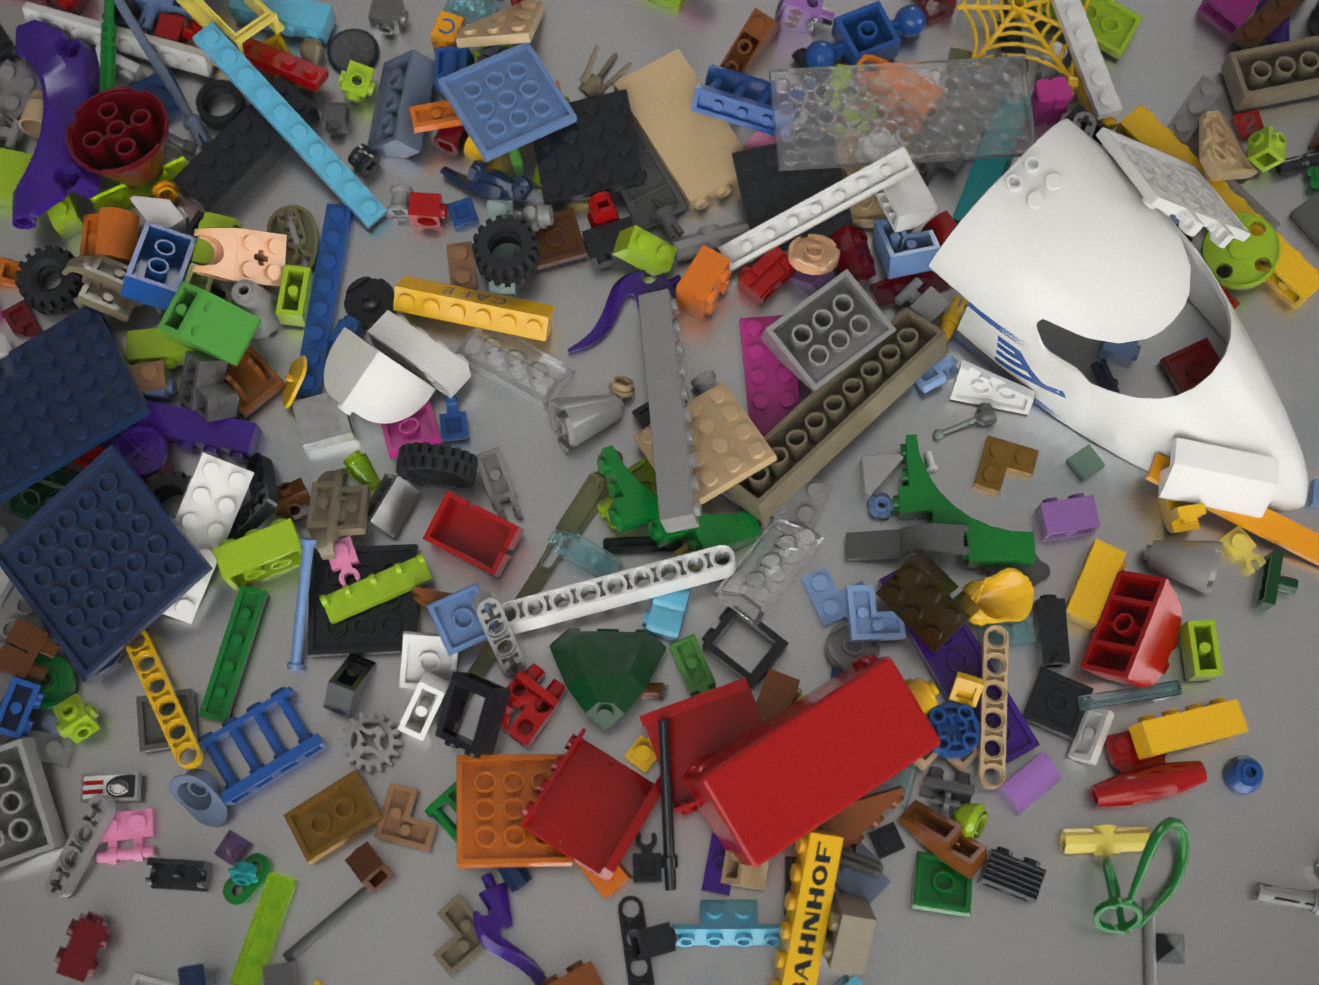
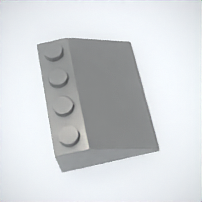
M846 269L764 330L761 339L783 365L815 392L896 332V328L848 269Z
M33 737L21 738L0 746V867L66 844L64 832Z

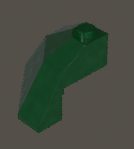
M569 628L550 644V650L567 689L583 711L600 727L607 730L626 714L646 689L666 651V646L645 629H636V632H619V629L580 631V628Z

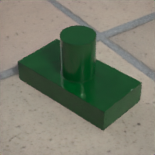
M1272 551L1264 557L1266 564L1262 567L1256 603L1257 609L1267 611L1275 606L1278 591L1292 595L1297 591L1298 579L1280 575L1284 553Z

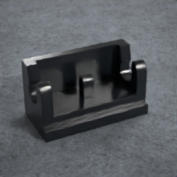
M147 858L150 877H146L145 881L146 884L151 885L152 889L209 891L212 863L200 860Z

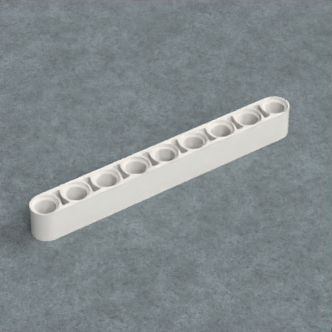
M718 545L502 603L501 606L506 618L510 615H516L509 622L513 634H519L728 578L736 571V560L734 552L729 546ZM720 559H729V562L724 565L717 564ZM699 565L703 567L698 572L690 571L694 566ZM668 573H676L671 579L664 578ZM641 580H649V583L645 586L637 585ZM623 587L620 592L611 593L613 588ZM596 594L592 600H584L587 595ZM562 601H569L567 606L558 607ZM543 608L539 614H531L534 609Z

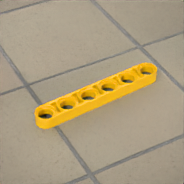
M144 630L139 634L145 638L141 646L132 647L131 643H129L125 648L175 760L185 770L196 769L203 761V752L152 639ZM154 658V665L150 669H141V663L144 659ZM157 680H163L165 682L164 688L160 692H152L151 685ZM174 703L175 710L173 713L167 716L161 714V708L165 704ZM184 726L186 731L181 738L174 739L171 737L172 730L175 727ZM186 750H196L194 760L191 762L182 761V755Z

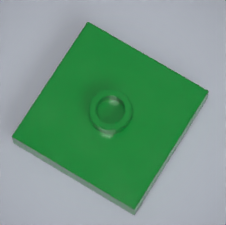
M917 851L915 855L912 908L969 917L971 914L972 878L969 879L933 853Z

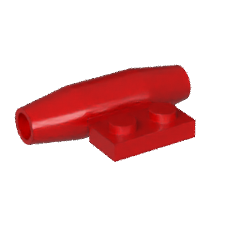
M1130 731L1108 735L1104 743L1111 766L1120 774L1092 785L1091 795L1097 808L1133 806L1175 796L1206 783L1207 773L1200 760L1165 762L1166 753L1139 760Z

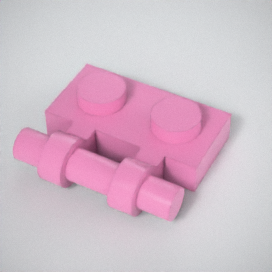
M146 808L115 812L99 843H108L107 851L97 852V863L108 862L109 865L119 864L121 860L134 859L136 862L144 861L145 857L156 856L155 845L145 846V838L156 837L155 809ZM134 840L133 848L120 849L121 841Z

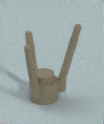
M596 45L586 69L579 79L582 83L578 90L588 98L602 95L633 64L629 62L602 86L604 83L602 77L618 55L613 53L598 75L592 73L589 76L600 49Z

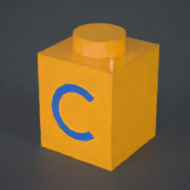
M440 11L430 34L434 49L457 46L456 37L460 29L466 26L464 17Z

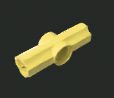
M1113 824L1091 826V828L1061 829L1060 842L1063 854L1094 853V855L1098 856L1105 854L1117 855L1120 852H1142L1150 832L1148 826L1117 827V825Z

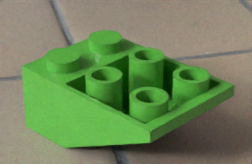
M182 281L157 328L172 341L238 366L262 320L202 288Z

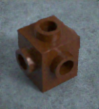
M301 477L292 482L280 484L277 487L279 503L274 511L276 516L282 515L283 518H291L294 522L303 519L308 515L310 495Z

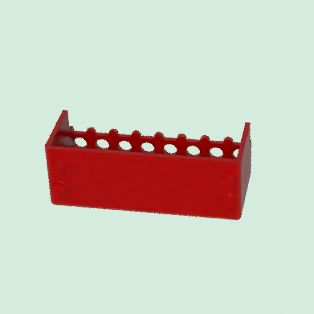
M874 653L867 657L866 655L860 656L851 662V667L707 760H699L688 768L689 771L683 775L684 783L723 848L732 851L740 864L757 868L940 745L941 740L890 657L877 658Z

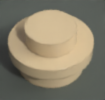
M615 376L608 387L612 393L621 399L632 396L635 391L634 382L625 376Z

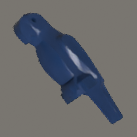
M475 160L472 163L467 176L446 166L440 170L441 174L461 186L492 200L524 201L530 196L533 188L532 182L528 177L519 174L517 180L514 181L509 175L500 170L487 168V165L480 160Z

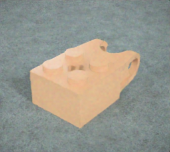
M242 228L194 229V236L206 240L212 246L213 258L206 265L192 266V273L226 283L235 284L240 280H251L261 287H280L285 264L287 235Z

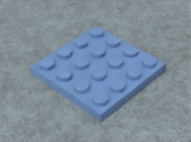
M521 43L437 79L440 90L485 162L577 122L575 112L530 43Z

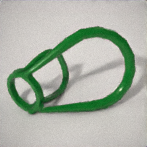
M1168 817L1159 822L1151 832L1142 851L1127 898H1121L1117 877L1109 856L1106 854L1102 856L1109 898L1097 905L1093 911L1094 923L1099 929L1109 933L1126 935L1130 930L1142 928L1174 895L1183 879L1189 859V834L1187 827L1181 819ZM1174 829L1178 838V850L1173 872L1168 883L1143 915L1141 907L1137 902L1133 901V898L1161 839L1169 830ZM1123 907L1130 908L1137 913L1129 922H1125ZM1108 909H1116L1118 924L1105 923L1099 917Z

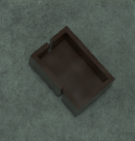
M922 549L910 556L876 592L877 596L933 653L945 645L981 609L964 591L960 592L951 601L947 598L959 586Z

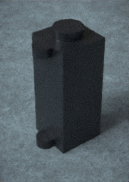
M1053 594L1041 595L1040 599H1037L1032 606L1037 669L1041 667L1046 669L1065 668L1070 664L1065 598H1057Z

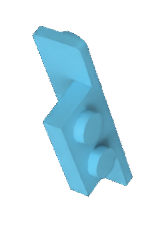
M700 900V924L672 925L677 936V944L675 945L682 947L693 945H708L711 947H719L721 945H737L740 947L766 945L775 947L781 943L779 936L780 924H758L757 900Z

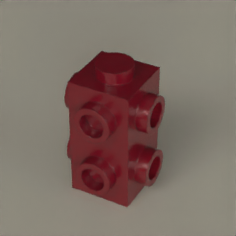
M846 225L828 237L836 243V248L840 251L837 265L838 275L848 269L861 286L867 284L868 279L877 275L874 266L875 261L870 253L867 243L868 238L863 228Z
M88 911L87 915L80 913L78 920L72 918L65 934L70 937L66 947H59L53 961L54 964H57V974L83 983L87 975L93 976L99 959L95 958L99 947L103 949L106 947L111 932L107 931L108 922L104 921L105 917L103 915Z

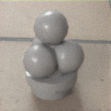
M538 203L537 206L528 205L523 211L517 210L512 214L513 220H516L517 217L523 219V223H528L534 232H537L540 228H547L548 225H553L554 223L553 209L550 204Z

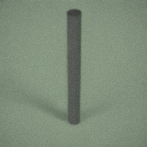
M363 886L282 955L285 960L292 962L373 893Z

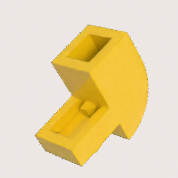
M1157 496L1164 525L1170 533L1200 529L1198 518L1206 514L1204 503L1188 504Z

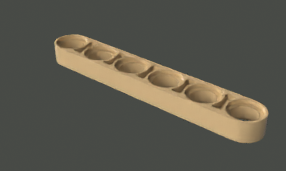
M999 625L988 627L982 635L980 678L984 679V687L980 695L979 724L981 734L978 745V781L982 787L988 790L1000 787L1005 781L1009 636L1006 629ZM991 631L999 632L1003 638L1002 644L992 645L988 641V634ZM991 658L998 659L1002 664L1001 671L998 673L991 672L987 667V661ZM997 686L1001 691L1000 699L991 700L986 694L987 687ZM989 713L997 714L1001 721L999 727H989L985 720L986 715ZM987 741L998 743L1000 747L998 755L990 756L986 753L985 744ZM987 769H994L998 772L999 780L996 784H989L985 781L984 772Z

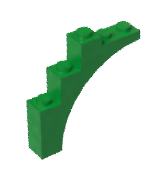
M906 435L905 444H900V454L904 457L903 460H906L907 468L902 469V484L908 486H898V494L893 495V511H899V520L931 518L927 519V523L968 525L969 533H964V542H966L964 546L970 548V554H962V560H967L968 568L1034 565L1036 560L1034 532L1010 531L993 527L968 516L955 507L938 490L928 475L920 456L917 435Z
M611 445L603 448L597 458L598 470L602 475H605L608 482L609 495L614 499L608 509V517L611 524L616 526L618 533L648 524L649 535L652 540L656 541L658 548L687 538L690 552L718 545H726L735 550L755 543L762 535L756 518L748 511L734 514L702 513L701 516H698L699 527L667 533L660 521L658 496L632 475L621 461L614 446Z

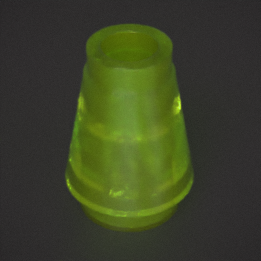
M357 450L343 461V464L346 466L345 470L362 485H368L370 490L380 483L381 480L378 478L366 453L363 454L360 450Z

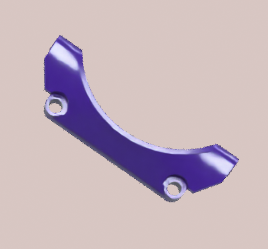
M36 19L18 25L16 27L15 54L27 59L34 67L39 77L43 94V117L37 145L12 197V224L14 227L23 230L35 228L37 217L65 199L67 194L75 192L86 199H92L100 189L99 175L77 164L70 155L65 141L67 125L71 126L72 121L76 117L74 112L87 99L99 93V61L96 50L79 39H73L68 42L67 34Z

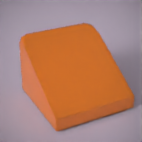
M0 257V287L18 288L15 281L19 279L15 276L16 270H22L18 266L19 261Z

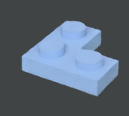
M826 567L801 577V582L823 628L847 618L845 588L837 591ZM859 581L850 586L864 585L863 581Z
M874 585L845 587L850 642L904 640L906 638L905 623L893 611L876 612Z

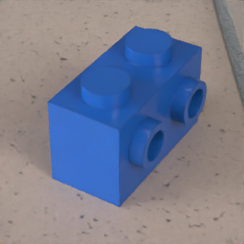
M12 677L0 707V735L16 740L21 739L23 735L28 737L34 720L29 719L33 708L39 710L45 695L40 693L41 685Z

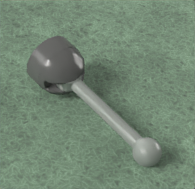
M986 403L977 408L973 418L943 430L936 429L933 436L939 440L945 434L975 422L983 426L991 425L997 422L995 412L990 403Z

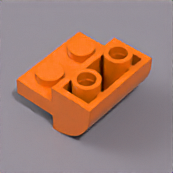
M100 207L99 213L84 215L80 256L98 257L99 254L129 265L138 241L140 217L131 211L116 207Z

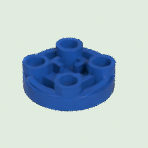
M946 702L930 711L927 718L941 740L940 745L933 749V752L948 759L962 758L972 752L979 742L981 729L979 721L970 706Z

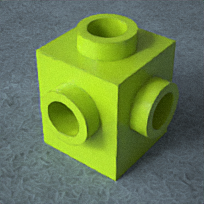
M350 60L347 71L342 70L338 80V85L342 86L341 93L345 94L344 98L359 103V100L365 101L367 95L372 96L376 84L375 81H372L374 68ZM354 81H358V82H360L361 84H360V85H354L353 82H354Z
M1270 125L1260 131H1256L1248 137V160L1262 172H1266L1284 162L1287 144L1285 136L1281 132H1277Z
M77 692L52 708L59 722L55 725L63 738L69 737L76 744L101 729L96 719L99 716L98 711L91 702L87 704Z

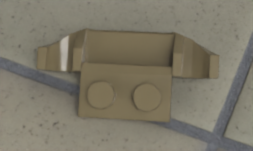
M99 254L98 257L89 255L75 257L68 261L61 273L67 275L70 272H75L83 275L82 283L85 284L80 290L76 302L126 323L136 305L142 307L144 304L120 296L128 265L102 254ZM155 307L156 313L162 315L164 310Z
M345 468L328 470L318 478L317 482L312 483L306 526L310 537L317 539L316 548L323 560L336 559L335 541H339V536L366 534L371 490L368 485L344 486L342 483L343 477L347 476Z

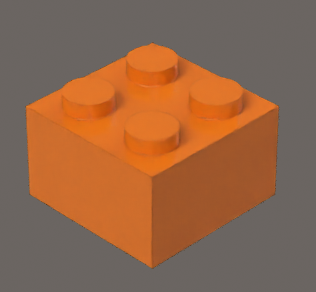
M703 244L676 286V298L680 309L703 321L707 314L711 315L718 303L716 299L720 293L724 295L731 284L729 280L732 273L730 270L731 259Z

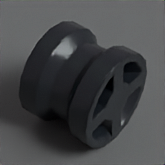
M362 143L352 150L348 157V163L353 167L359 168V172L363 176H368L379 165L380 157L376 153H371L369 147Z

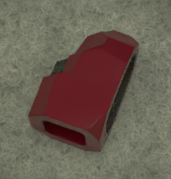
M463 125L438 129L434 137V144L442 151L456 155L463 149L469 135Z

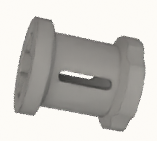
M402 184L390 187V193L392 194L391 205L388 206V213L390 215L408 217L410 192H413L411 187Z

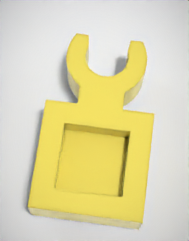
M1235 527L1218 540L1223 542L1221 549L1233 563L1239 559L1242 561V567L1246 574L1251 575L1255 572V569L1251 566V561L1256 562L1259 567L1266 564L1263 556L1254 554L1252 551L1257 545L1242 527Z

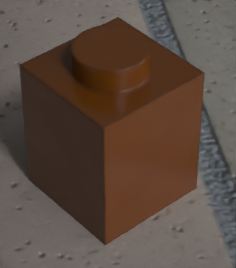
M368 841L356 848L345 859L360 882L373 894L395 876L382 856Z

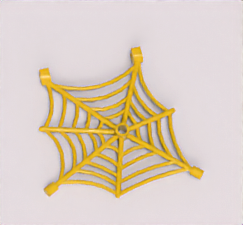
M963 0L962 4L956 5L957 10H963L972 27L974 48L971 61L978 64V62L993 59L995 54L982 56L986 51L998 47L1020 46L1035 49L1049 55L1056 65L1024 54L1004 53L1001 58L1006 54L1010 58L1036 61L1053 68L1067 78V84L1072 87L1074 96L1075 88L1078 87V77L1074 76L1075 63L1072 58L1070 73L1062 63L1063 55L1068 45L1065 43L1059 57L1052 50L1062 30L1059 22L1050 16V0H1033L1026 2V0H1007L1010 5H1003L1004 0H1000L999 4H990L991 0H987L986 4H979L980 0H976L975 4H966L967 0ZM1085 0L1083 6L1085 13L1090 0ZM1046 3V16L1042 15L1041 6ZM1037 5V12L1027 9ZM968 10L977 11L985 29V45L978 53L977 30ZM981 10H988L993 20L995 32L990 38L988 25ZM992 10L999 11L1001 18V24L999 27L997 25V20ZM1003 10H1008V15L1004 19ZM1027 15L1032 16L1035 19L1031 22ZM1012 18H1014V19L1022 18L1025 23H1023V22H1011V23H1009V22L1011 21ZM1040 20L1048 23L1041 33L1034 26ZM1051 25L1060 28L1053 36L1050 44H1048L1043 38ZM1021 26L1029 27L1033 34L1023 31H1002L1005 27ZM1020 35L1039 41L1044 48L1022 42H1002L994 45L992 43L997 37Z

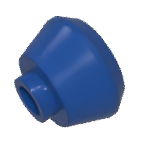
M1236 756L1227 763L1225 768L1227 783L1239 793H1252L1259 789L1263 783V769L1258 761L1250 756Z

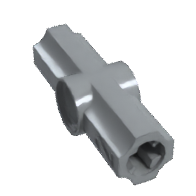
M746 220L720 227L717 224H710L700 228L697 233L674 238L671 240V243L677 248L675 259L677 262L695 258L703 244L720 253L718 247L750 230Z

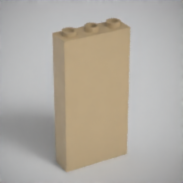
M676 49L613 82L614 92L627 89L634 126L638 124L691 213L696 209L702 210L706 208L711 201L718 197L724 198L733 189L739 187L732 153L743 151L745 148L727 121L691 111L695 88L698 83H702L680 50Z

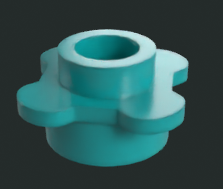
M235 862L233 868L228 869V873L231 874L230 879L236 884L246 886L250 885V882H258V878L255 877L257 867L251 863Z

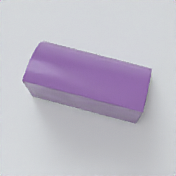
M1042 751L996 790L1019 816L1057 784L1061 777L1054 763Z

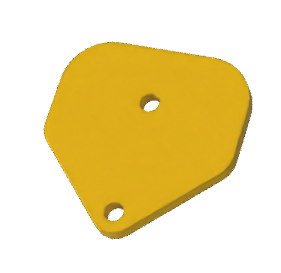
M301 355L293 361L289 372L286 373V386L282 395L284 408L288 409L291 406L307 371L306 356Z

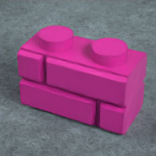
M1065 77L1052 78V81L1050 79L1037 80L1026 108L1031 110L1028 118L1032 127L1044 126V123L1047 125L1057 124L1062 115L1067 112V103L1072 101L1073 91L1072 87L1068 86Z

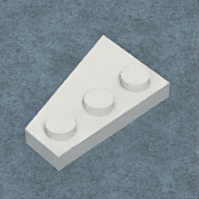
M961 360L951 390L950 400L981 406L990 403L992 408L1028 415L1034 400L1035 391Z

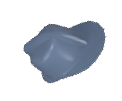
M196 768L188 770L185 775L176 776L170 781L169 791L171 795L197 821L214 827L225 822L228 814L227 807L217 794L218 782L211 773Z

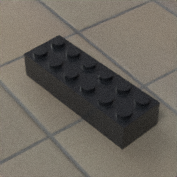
M280 75L270 83L311 128L321 119L316 104ZM250 103L172 181L179 193L203 213L206 211L225 215L292 147Z

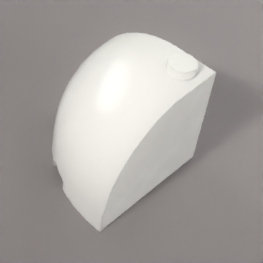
M345 327L335 340L324 368V386L327 393L339 402L337 408L349 416L354 412L374 423H394L410 417L426 404L436 390L433 386Z

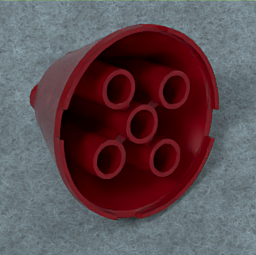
M130 86L110 88L93 95L74 112L76 117L72 121L71 126L67 125L65 141L70 155L81 167L124 184L129 189H135L138 186L147 184L163 174L169 117L166 108L156 95L145 89L143 91L132 90Z

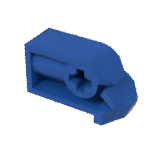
M468 47L436 48L434 86L443 100L447 99L440 90L437 79L474 64V57Z

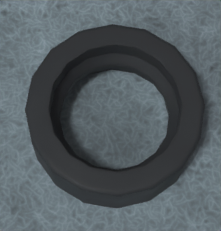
M221 79L204 85L198 92L195 101L197 111L204 123L213 130L222 131L247 107L243 94L231 81ZM219 95H231L235 98V107L226 115L214 116L210 115L207 111L209 102Z

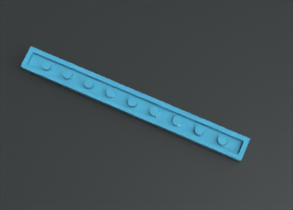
M210 22L192 37L197 46L368 229L387 214V209L213 22Z

